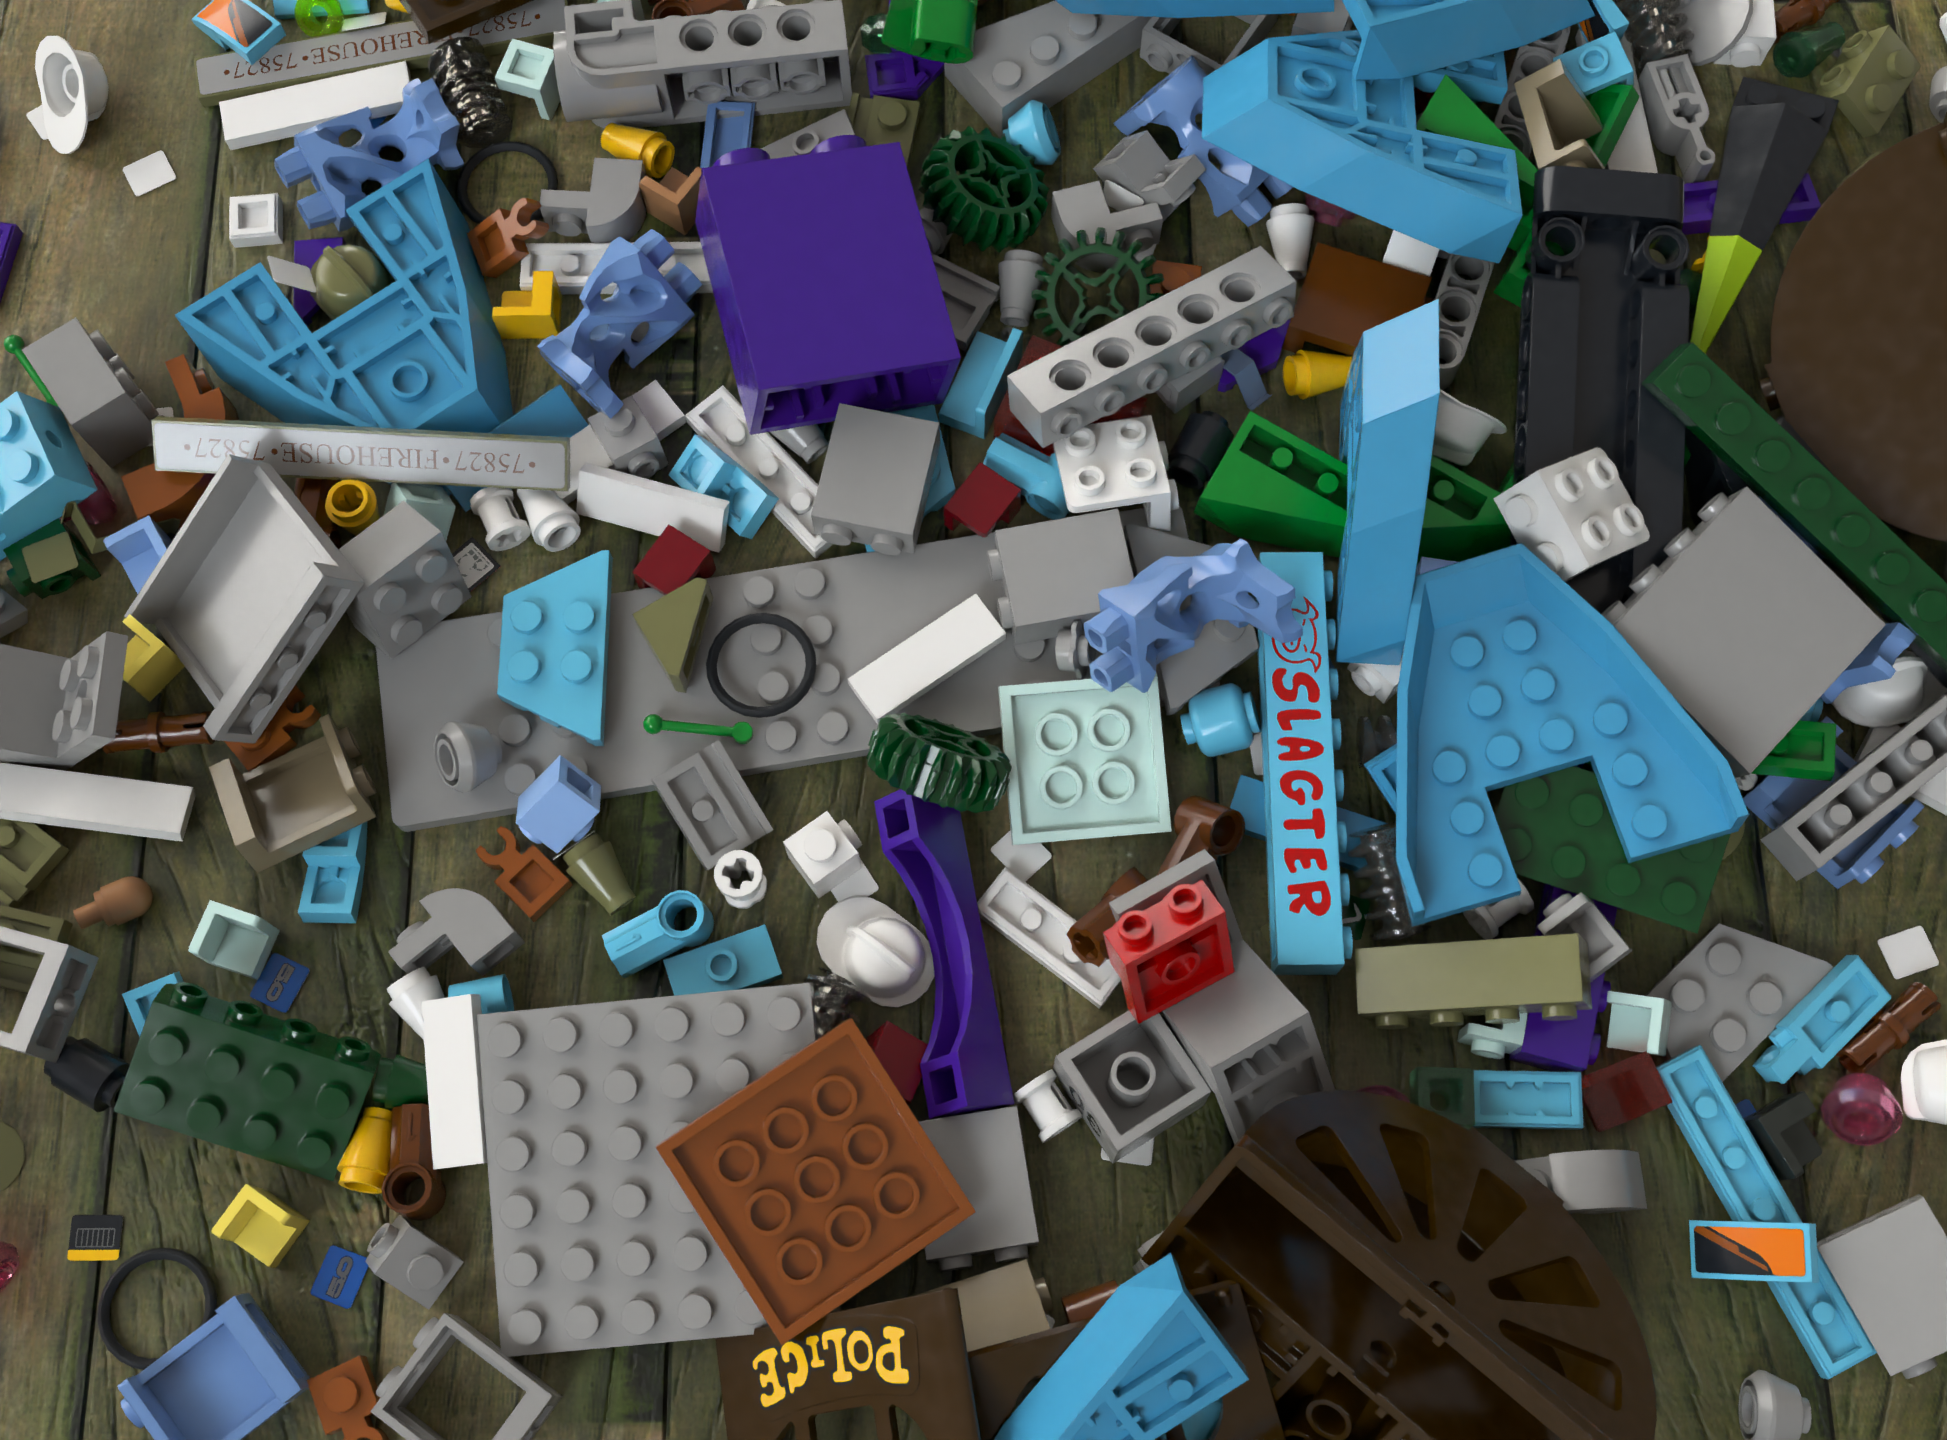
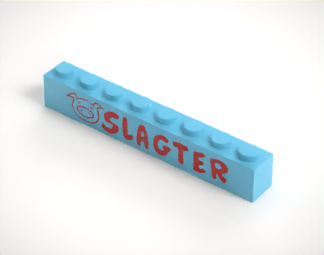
M1260 552L1258 561L1295 588L1296 598L1292 601L1291 609L1294 618L1303 629V636L1296 641L1281 643L1257 629L1271 971L1275 975H1337L1345 965L1344 959H1351L1353 939L1351 927L1343 926L1342 906H1348L1350 884L1348 874L1340 873L1339 853L1346 852L1347 830L1345 821H1337L1336 801H1342L1344 796V776L1342 769H1334L1333 750H1340L1341 746L1340 719L1332 718L1331 700H1337L1338 671L1336 668H1329L1328 650H1334L1336 627L1334 619H1326L1325 601L1332 600L1333 575L1331 570H1324L1323 552Z

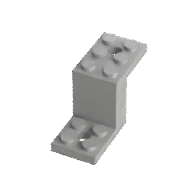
M106 631L89 645H85L72 658L0 644V762L66 771L114 740L128 636Z
M1203 849L1109 902V905L1117 922L1126 912L1132 910L1143 911L1162 901L1177 885H1192L1203 880L1225 910L1235 972L1159 1014L1204 1081L1215 1093L1235 1145L1260 1116L1276 1105L1297 1096L1320 1091H1334L1335 1088L1309 1011L1243 940L1216 861Z

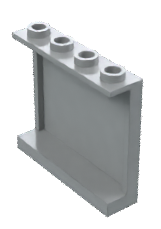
M228 454L124 617L126 618L130 614L140 623L154 624L214 706V710L203 725L212 740L256 743L365 582L270 463Z
M1747 486L1728 497L1723 492H1720L1706 503L1697 514L1703 521L1693 531L1689 528L1684 529L1666 545L1663 551L1668 555L1667 559L1659 567L1655 564L1650 565L1631 582L1629 587L1634 593L1624 604L1618 600L1601 614L1613 624L1726 758L1735 778L1749 775L1886 625Z

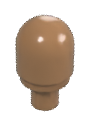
M135 876L123 877L101 886L99 891L93 893L95 901L74 909L73 913L81 929H85L103 920L109 927L114 924L119 926L145 914L152 904L153 892L145 880Z

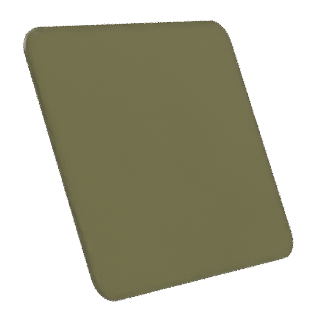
M67 532L57 534L22 549L33 583H38L78 567V561Z

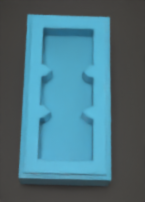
M765 924L663 960L674 995L756 988L784 978Z
M1467 1071L1468 1128L1583 1129L1581 1072Z

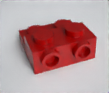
M1203 880L1192 885L1180 884L1175 886L1162 901L1143 911L1132 910L1126 912L1113 927L1103 932L1110 963L1121 978L1127 1007L1138 1024L1235 972L1226 912Z

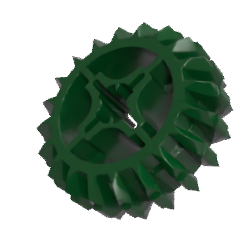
M968 126L962 132L953 129L949 135H946L945 138H940L938 143L936 142L922 164L918 190L924 194L922 206L934 210L932 222H943L947 226L946 236L956 233L962 237L963 246L973 241L976 242L981 252L992 246L1000 253L1008 246L1015 249L1035 233L1046 214L1048 206L1046 200L1049 188L1043 184L1045 172L1034 168L1035 157L1024 156L1021 153V144L1013 146L1006 142L1005 133L997 138L992 136L987 127L980 133H977L972 127Z
M1098 227L1095 233V243L1090 244L1086 231L1079 230L1077 231V241L1080 247L1074 249L1071 243L1063 238L1058 242L1060 249L1065 254L1061 260L1053 253H1046L1044 259L1055 268L1052 274L1041 270L1036 271L1035 278L1048 282L1047 291L1033 290L1032 298L1037 300L1047 299V308L1034 311V317L1036 319L1051 317L1053 323L1046 326L1042 330V334L1044 337H1049L1058 330L1061 332L1062 337L1055 345L1056 350L1083 337L1084 335L1081 334L1082 330L1096 316L1106 314L1116 320L1131 312L1123 305L1118 296V288L1129 269L1134 273L1139 286L1138 308L1165 295L1163 293L1151 294L1150 286L1162 283L1165 280L1164 275L1157 273L1147 276L1145 271L1156 263L1155 256H1146L1140 262L1135 258L1142 250V242L1139 240L1134 241L1126 251L1122 249L1126 233L1117 231L1112 245L1106 244V229ZM1095 254H1108L1118 258L1114 265L1098 278H1090L1073 266L1079 260ZM1115 275L1108 285L1111 293L1106 295L1112 296L1110 304L1117 308L1119 313L1111 307L1097 305L1084 316L1090 307L1087 300L1092 297H1087L1088 289L1080 284L1079 281L1081 280L1086 285L1100 288L1105 283H1109ZM1063 279L1067 280L1074 287L1080 298L1079 306L1069 323L1065 319L1060 306L1059 296Z
M906 713L886 715L885 718L880 719L877 729L873 730L868 744L870 748L866 757L868 759L867 765L880 779L887 780L891 787L904 790L907 795L919 797L924 802L929 801L939 804L943 808L947 806L955 808L960 812L969 810L973 813L991 811L995 806H998L1010 782L1008 778L1012 768L1009 763L1010 760L997 746L988 744L986 739L976 737L970 731L961 730L953 724L948 725L939 722L937 719L931 720L920 715L911 716Z

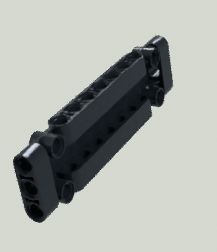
M1551 166L1538 170L1534 175L1532 240L1525 254L1526 265L1530 273H1528L1525 279L1521 297L1513 486L1537 470L1596 447L1604 450L1608 458L1615 464L1621 482L1634 505L1643 515L1650 537L1643 544L1594 565L1566 581L1573 590L1602 614L1616 601L1619 600L1624 604L1634 593L1629 587L1631 582L1650 565L1655 564L1659 567L1668 557L1663 551L1664 548L1682 531L1686 426L1641 383L1680 344L1688 343L1689 289L1686 285L1680 284L1681 265L1688 258L1690 250L1688 240L1682 232L1685 181L1681 177L1671 174ZM1545 242L1557 243L1564 251V256L1552 254L1546 247ZM1649 249L1660 252L1664 256L1666 264L1656 262L1651 257ZM1511 532L1510 546L1518 543Z

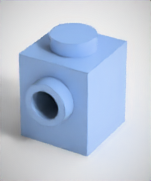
M560 755L518 797L516 824L519 825L520 830L529 840L536 844L543 843L558 854L571 840L574 842L581 840L592 827L595 816L600 812L601 785Z

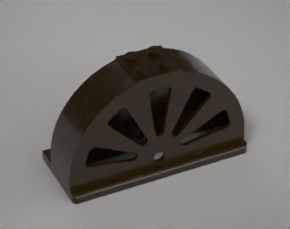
M1947 112L1942 123L1892 145L1866 162L1828 197L1807 224L1791 252L1780 280L1771 325V363L1765 365L1768 377L1759 380L1770 412L1781 408L1786 421L1834 476L1883 523L1920 537L1947 542Z
M1334 1090L1297 1096L1276 1105L1260 1116L1243 1134L1142 1257V1260L1151 1266L1171 1253L1178 1263L1188 1291L1226 1280L1239 1282L1262 1362L1274 1373L1268 1379L1285 1440H1654L1657 1421L1656 1390L1644 1337L1619 1282L1585 1231L1563 1207L1564 1201L1475 1128L1467 1129L1440 1114L1416 1104L1369 1092Z

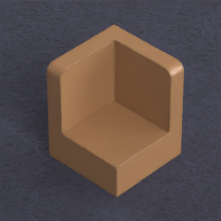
M672 167L660 183L648 176H644L639 182V187L646 212L686 235L695 224L702 168L696 167L688 177Z

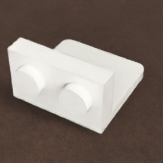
M1151 415L1089 424L1077 430L1072 436L1053 443L1065 501L1070 512L1083 513L1143 503L1148 527L1161 532L1170 531L1171 510L1179 509L1178 491L1175 480H1168L1166 471L1169 470L1166 444L1164 441H1158Z
M1598 447L1537 470L1493 498L1517 543H1522L1565 582L1594 565L1643 544L1650 537L1643 515L1634 505L1621 482L1615 464L1608 458L1604 450Z

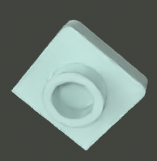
M1519 1013L1520 1021L1516 1023L1492 1024V1027L1468 1023L1459 1030L1457 1042L1472 1045L1471 1052L1473 1054L1487 1058L1502 1059L1505 1053L1510 1054L1522 1046L1528 1013Z

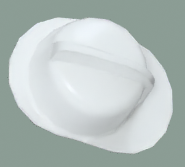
M47 36L40 42L35 60L45 130L55 150L61 154H71L80 147L85 137L88 122L99 118L105 110L109 89L107 76L95 54L73 49L69 42L60 36Z
M1440 389L1432 455L1459 466H1467L1472 462L1474 456L1491 433L1503 434L1507 432L1506 425L1483 411L1461 403Z
M1904 650L1894 662L1893 668L1896 672L1891 679L1848 687L1831 704L1841 716L1857 725L1870 728L1889 727L1908 723L1946 693L1947 689L1930 673L1920 657H1916L1911 651Z
M851 897L839 901L830 908L818 926L817 946L821 959L833 973L865 998L880 1006L901 1007L915 1002L928 990L934 978L933 957L929 941L916 927L887 905L870 897Z
M1946 1039L1921 1044L1910 1052L1902 1065L1900 1080L1903 1111L1911 1119L1947 1125Z

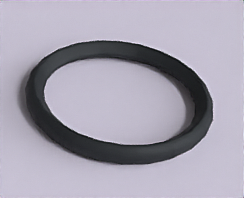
M505 141L491 144L479 150L466 162L458 177L457 194L463 211L477 224L486 219L485 216L479 214L473 208L467 193L468 180L472 171L485 158L505 151H517L528 154L535 158L546 171L548 190H558L557 173L551 160L541 150L522 142ZM540 208L532 213L530 222L533 220L538 221L543 217Z
M770 613L749 614L725 626L715 637L709 649L706 662L707 679L719 701L734 712L756 718L772 717L784 713L797 705L808 693L814 681L817 666L812 642L803 629L785 617ZM753 624H772L786 629L801 644L806 662L804 677L794 693L782 702L764 707L748 706L736 701L722 687L717 672L718 656L724 643L741 628Z
M156 1248L136 1254L117 1268L102 1290L97 1318L101 1338L107 1349L120 1362L132 1368L144 1370L158 1358L138 1357L127 1351L118 1342L111 1327L110 1306L120 1282L138 1266L153 1260L164 1259L177 1261L187 1266L199 1279L205 1295V1312L200 1326L217 1314L215 1311L217 1309V1292L214 1280L207 1268L196 1257L182 1250Z

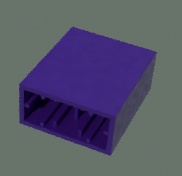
M840 135L822 141L811 150L810 154L771 159L770 155L762 149L742 148L724 154L715 161L712 167L702 168L695 223L750 435L835 421L839 403L883 412L944 403L961 356L900 142L867 146L866 141L859 136Z

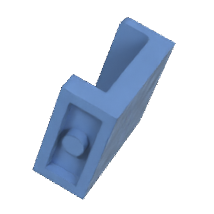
M1827 716L1820 721L1823 723H1834ZM1836 725L1837 738L1843 732L1838 725ZM1836 745L1835 773L1831 781L1765 775L1743 797L1744 803L1773 830L1857 762ZM1917 799L1908 805L1901 803L1817 871L1836 889H1839L1853 879L1863 884L1885 863L1878 855L1889 844L1896 849L1918 829L1919 825L1913 819L1925 806Z
M249 1293L233 1296L215 1310L217 1314L139 1374L128 1377L118 1385L119 1391L124 1396V1399L120 1402L125 1415L136 1427L143 1428L145 1426L154 1440H243L309 1389L306 1380L310 1379V1377Z

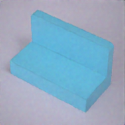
M1013 328L1007 342L977 331L940 409V423L985 439L1007 392V375L1017 370L1022 359V330Z

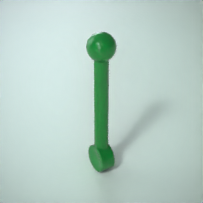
M18 335L7 336L3 343L5 350L16 355L47 400L46 402L59 407L23 353L22 349L25 346L23 339Z
M650 714L643 722L645 731L652 735L665 730L733 737L734 741L739 744H747L753 738L751 725L744 721L738 722L731 727L663 720L659 715Z

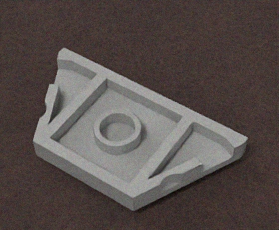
M1133 523L1125 524L1123 529L1134 578L1149 565L1164 556L1192 557L1200 555L1213 547ZM1188 595L1182 602L1179 611L1189 607L1191 595ZM1216 619L1209 621L1204 625L1199 637L1195 639L1194 647L1172 655L1156 665V673L1166 715H1172L1181 710L1184 704L1202 690L1209 689L1231 669L1237 668L1255 655L1259 645L1254 626L1248 624L1245 627L1237 628L1229 623L1228 620Z
M1720 923L1717 924L1645 995L1664 998L1672 1002L1666 1056H1663L1664 1061L1666 1062L1694 1046L1701 1045L1723 1082L1834 967L1827 961Z

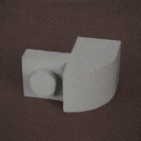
M1146 130L1124 137L1093 170L1104 184L1105 180L1117 184L1144 200L1143 205L1157 202L1164 222L1183 201L1192 195L1196 189L1193 183L1206 168L1195 154L1170 161Z
M594 158L590 192L541 189L540 210L545 223H548L550 227L548 232H556L563 236H577L580 233L588 234L591 243H610L619 236L629 241L639 231L646 217V208L639 187V182L644 176H647L643 160Z
M1100 181L1052 192L1051 219L1058 241L1065 238L1074 249L1080 247L1077 241V231L1085 230L1090 244L1095 243V233L1098 227L1106 229V244L1112 245L1117 231L1126 233V239L1122 247L1126 251L1136 240L1143 243L1142 250L1139 253L1148 250L1153 244H1159L1163 217L1157 202L1110 214ZM1095 254L1087 256L1075 264L1092 272L1105 273L1108 268L1114 265L1118 258L1108 254Z
M451 888L431 893L419 901L431 915V918L425 923L419 921L406 928L396 940L398 944L389 950L388 953L397 965L409 974L421 967L427 969L453 947H456L468 964L483 977L522 946L525 941L503 914L485 897L467 889Z
M1614 1149L1552 1153L1547 1157L1515 1160L1516 1163L1564 1201L1563 1207L1569 1214H1602L1647 1209L1639 1152Z

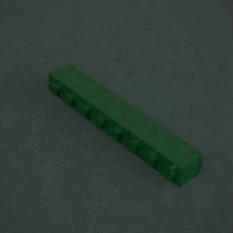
M1693 342L1680 344L1641 384L1893 623L1900 622L1914 633L1916 637L1913 642L1947 673V583Z

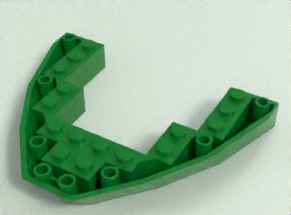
M1445 74L1417 122V130L1515 150L1522 217L1507 246L1516 251L1493 293L1521 308L1523 285L1528 273H1530L1526 265L1525 254L1532 240L1534 175L1538 169ZM1545 242L1546 247L1552 254L1564 256V251L1557 243ZM1250 411L1200 496L1193 513L1238 538L1307 552H1323V555L1340 558L1347 518V464ZM1686 440L1684 468L1691 457ZM1432 455L1417 565L1422 557L1461 562L1510 547L1511 530L1493 498L1513 486L1514 461L1496 491Z

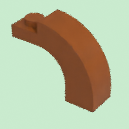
M184 354L165 361L182 403L184 418L239 420L236 408L220 387L215 389L204 368L196 371ZM152 463L123 475L121 478L138 520L148 515L156 523L177 518L181 520L179 529L215 474L155 471V464Z

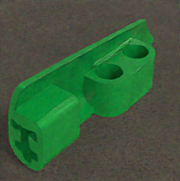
M891 0L881 41L884 45L929 60L951 64L968 62L974 55L978 0Z

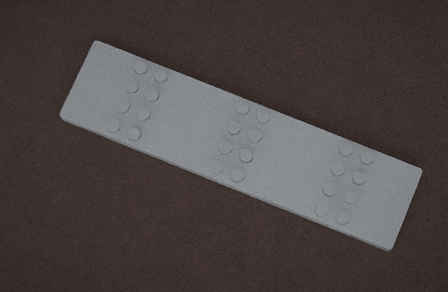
M1179 506V509L1171 510V529L1169 532L1164 533L1189 539L1183 511ZM1144 508L1119 512L1123 529L1125 524L1132 523L1149 528ZM991 532L987 537L972 535L917 544L914 554L901 551L899 555H886L873 551L706 578L713 595V602L686 693L678 692L674 689L640 633L632 615L665 595L652 587L611 594L604 746H594L588 743L584 737L563 727L557 728L541 720L538 715L530 711H522L501 701L497 695L502 612L440 621L423 634L414 644L405 648L393 659H390L376 647L392 820L399 829L404 832L517 814L518 797L560 755L601 785V800L657 791L651 779L718 739L741 776L867 756L872 732L874 729H877L878 724L848 685V678L974 594L978 595L1001 626L997 598L1005 597L1001 580L992 581L987 557V550L995 549V532ZM749 614H777L793 621L809 637L816 654L817 666L815 677L808 693L797 705L784 713L772 717H749L730 710L713 693L707 679L706 662L709 649L715 637L725 626ZM765 623L753 624L741 628L732 634L724 643L717 661L718 677L725 691L736 701L755 707L771 706L791 696L799 687L806 667L804 651L795 636L786 629ZM1006 628L1003 629L1006 632V640L895 714L906 713L911 716L920 715L931 720L937 719L939 722L948 725L953 724L956 728L970 731L976 737L1002 733L998 693L999 686L1077 680L1076 672L1060 671L1058 669L1055 656L1057 637L1015 645L1012 629ZM1096 650L1095 659L1103 655L1098 650ZM1087 666L1085 679H1092L1089 666ZM1218 681L1216 684H1214V685H1213L1212 687H1210V688L1219 686V685H1220V681ZM1158 682L1160 707H1163L1164 703ZM650 714L659 715L663 720L731 727L738 722L744 721L751 725L753 738L747 744H739L734 741L733 737L665 730L652 735L645 731L643 722ZM456 721L481 725L489 733L495 734L501 744L502 761L500 764H497L495 774L467 793H461L447 786L436 764L434 753L435 737L447 722Z

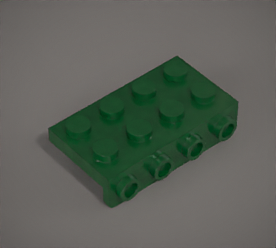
M1590 761L1584 763L1582 769L1572 766L1505 786L1495 815L1516 874L1576 894L1582 892L1591 899L1694 933H1698L1731 835L1727 834L1628 863Z
M192 983L165 984L151 1004L113 1112L334 1181L338 1172L337 1166L347 1148L381 1055L377 1051L372 1050L371 1046L361 1039L348 1036L339 1039L318 1032L313 1024L304 1020H282L263 1014V1010L255 1004L246 1001L227 1002L209 996L204 988Z

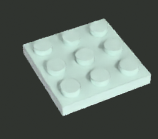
M1157 673L1148 692L1142 693L1127 682L1115 691L1109 692L1094 682L1093 679L998 687L1003 750L1012 766L1008 777L1010 782L1007 787L1012 845L1172 832Z

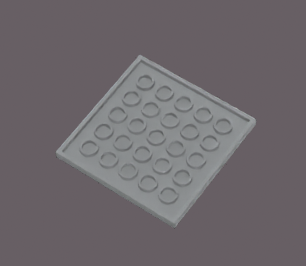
M813 982L477 1014L501 1352L511 1357L754 1335L755 1328L769 1326L659 1154L656 1145L818 1039ZM841 1305L830 1313L842 1311Z

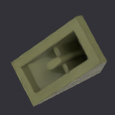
M698 577L632 614L640 633L674 689L686 693L713 602V595L708 580Z

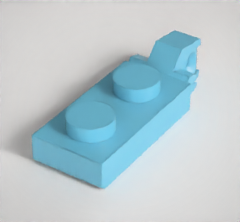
M1846 955L1775 1026L1777 1029L1773 1030L1769 1035V1039L1774 1045L1768 1047L1752 1066L1766 1082H1780V1084H1785L1795 1072L1799 1075H1806L1813 1068L1822 1069L1891 999V995L1859 955Z

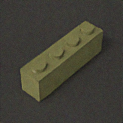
M1578 933L1355 949L1358 1015L1371 1022L1375 1021V1028L1405 1029L1409 1027L1410 1019L1430 1018L1431 1026H1460L1464 1024L1463 1016L1485 1015L1486 1023L1507 1024L1519 1022V1013L1542 1012L1543 1020L1563 1021L1576 1019L1577 1010L1592 1009L1588 943Z

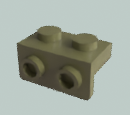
M1890 25L1869 32L1862 30L1847 39L1842 45L1841 55L1833 67L1822 76L1819 81L1820 87L1815 93L1816 95L1839 100L1837 107L1863 138L1879 133L1921 67L1920 63Z

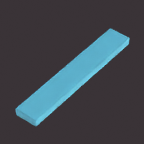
M1701 1045L1694 1046L1647 1071L1732 1221L1803 1223ZM1817 1249L1819 1283L1766 1282L1819 1376L1823 1379H1830L1877 1352Z

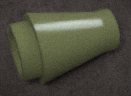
M598 833L581 841L563 856L564 861L569 866L566 873L594 897L610 916L626 907L636 898L627 882L611 842H604Z

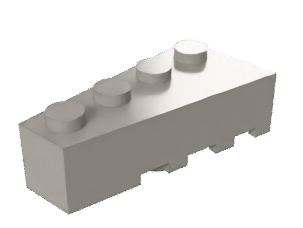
M1052 1L975 30L973 58L965 63H944L945 77L1000 137L1003 135V130L1009 128L1008 119L1030 100L1045 103L1048 108H1051L1140 48L1143 28L1151 17L1072 13L1057 1Z

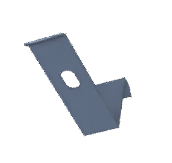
M1239 349L1230 350L1220 355L1225 360L1223 368L1235 377L1248 409L1254 410L1272 396V394L1269 395L1254 360Z

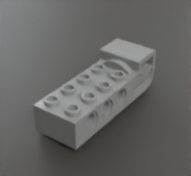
M631 0L579 4L564 8L566 30L554 31L553 53L560 102L567 122L591 120L595 125L604 129L612 122L635 128H647L706 121L708 104L719 101L755 102V116L850 106L852 86L842 0H814L805 4L786 6L767 5L757 9L739 11L719 10L710 14L691 16L671 15L663 19L644 21L636 20ZM717 110L716 115L717 119L744 116V111Z

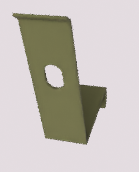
M67 502L61 523L64 518L71 517L92 554L107 550L103 540L108 536L96 539L76 502ZM171 518L157 522V524L166 534L172 533L176 535L181 520Z

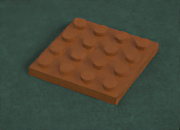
M852 1018L836 1026L656 1145L659 1154L781 1345L791 1340L976 1212Z

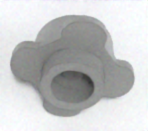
M1074 620L1071 629L1059 630L1055 646L1058 669L1060 671H1075L1077 680L1086 678L1087 666L1096 657V649L1085 638V631L1080 620Z

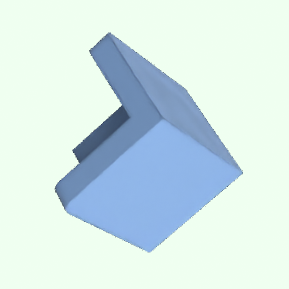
M148 515L106 537L103 542L107 550L122 564L138 594L172 540Z

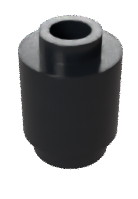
M1211 411L1189 415L1168 455L1170 464L1167 473L1171 478L1193 489H1201L1206 481H1210L1234 439L1232 431L1228 428L1229 423L1225 418Z
M69 1036L66 1038L57 1063L45 1061L44 1073L51 1077V1084L94 1111L102 1112L109 1107L115 1108L130 1064L87 1038L77 1040Z

